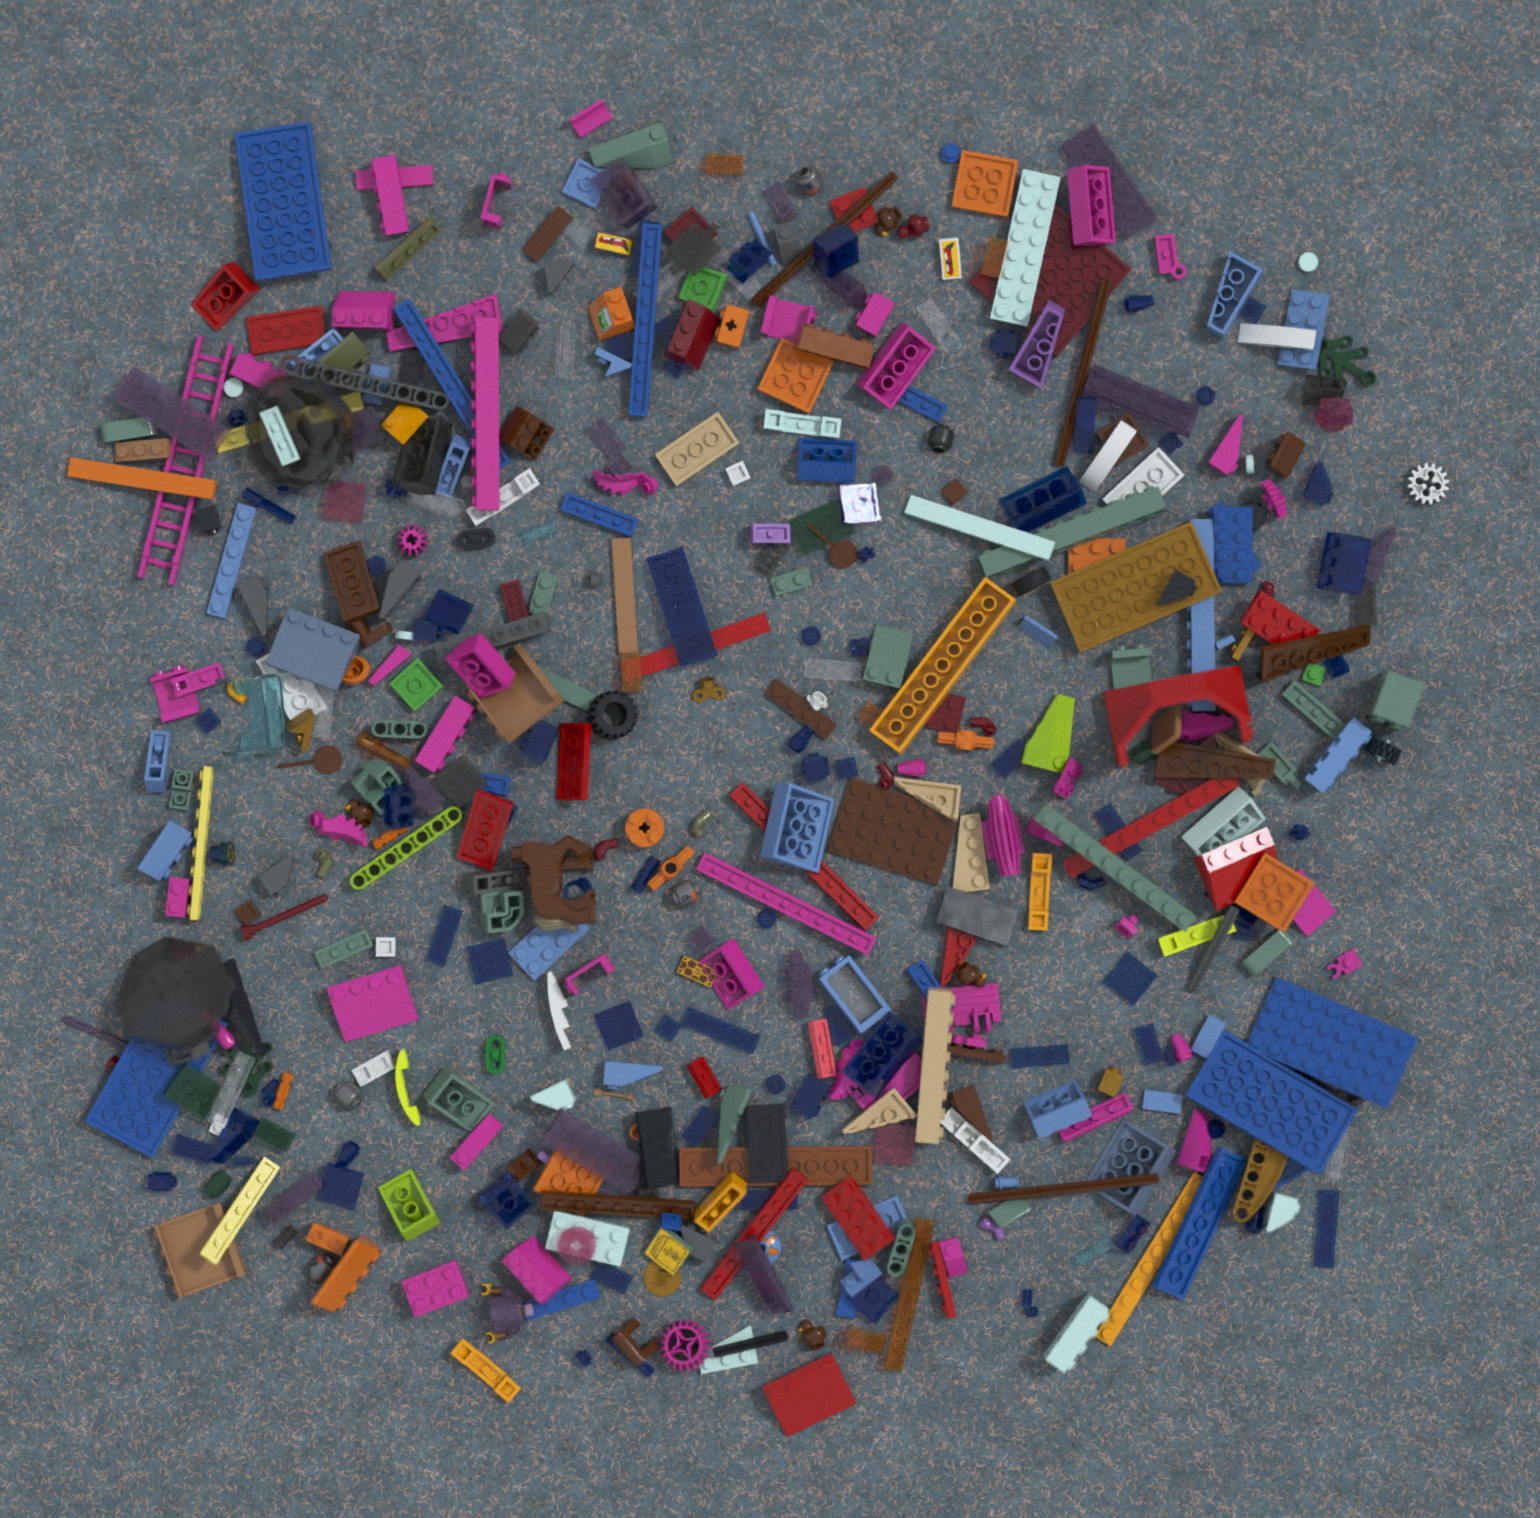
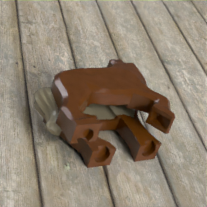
M567 835L554 845L539 842H521V846L511 847L513 863H523L524 867L531 871V875H527L529 890H532V901L535 910L534 922L539 929L551 931L565 928L574 933L578 925L596 924L595 888L588 890L582 897L568 900L560 897L563 887V871H594L593 852L591 851L592 847L590 844L583 843ZM571 851V852H573L575 855H574V856H566L565 854H566L567 852Z

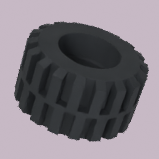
M613 690L596 696L589 704L590 708L587 709L589 717H586L587 721H590L591 729H594L593 733L600 735V738H607V740L618 739L628 735L634 729L633 726L637 724L636 718L638 713L635 711L637 706L632 703L634 700L632 698L629 699L626 693L622 694L621 691ZM608 704L616 705L621 711L622 719L617 726H610L603 718L604 708Z

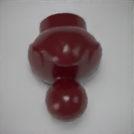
M911 214L908 219V227L905 225L900 226L897 230V235L902 239H907L909 235L914 238L922 236L924 232L929 230L927 217Z

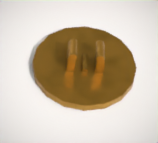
M654 1261L646 1267L644 1272V1283L647 1289L657 1296L673 1294L679 1288L682 1281L680 1269L673 1277Z

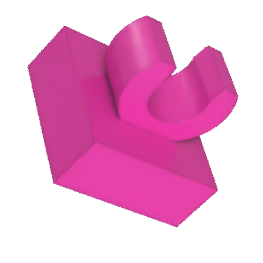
M1132 915L1129 919L1124 916L1114 927L1129 939L1137 932L1138 928L1134 925L1139 919L1135 915Z

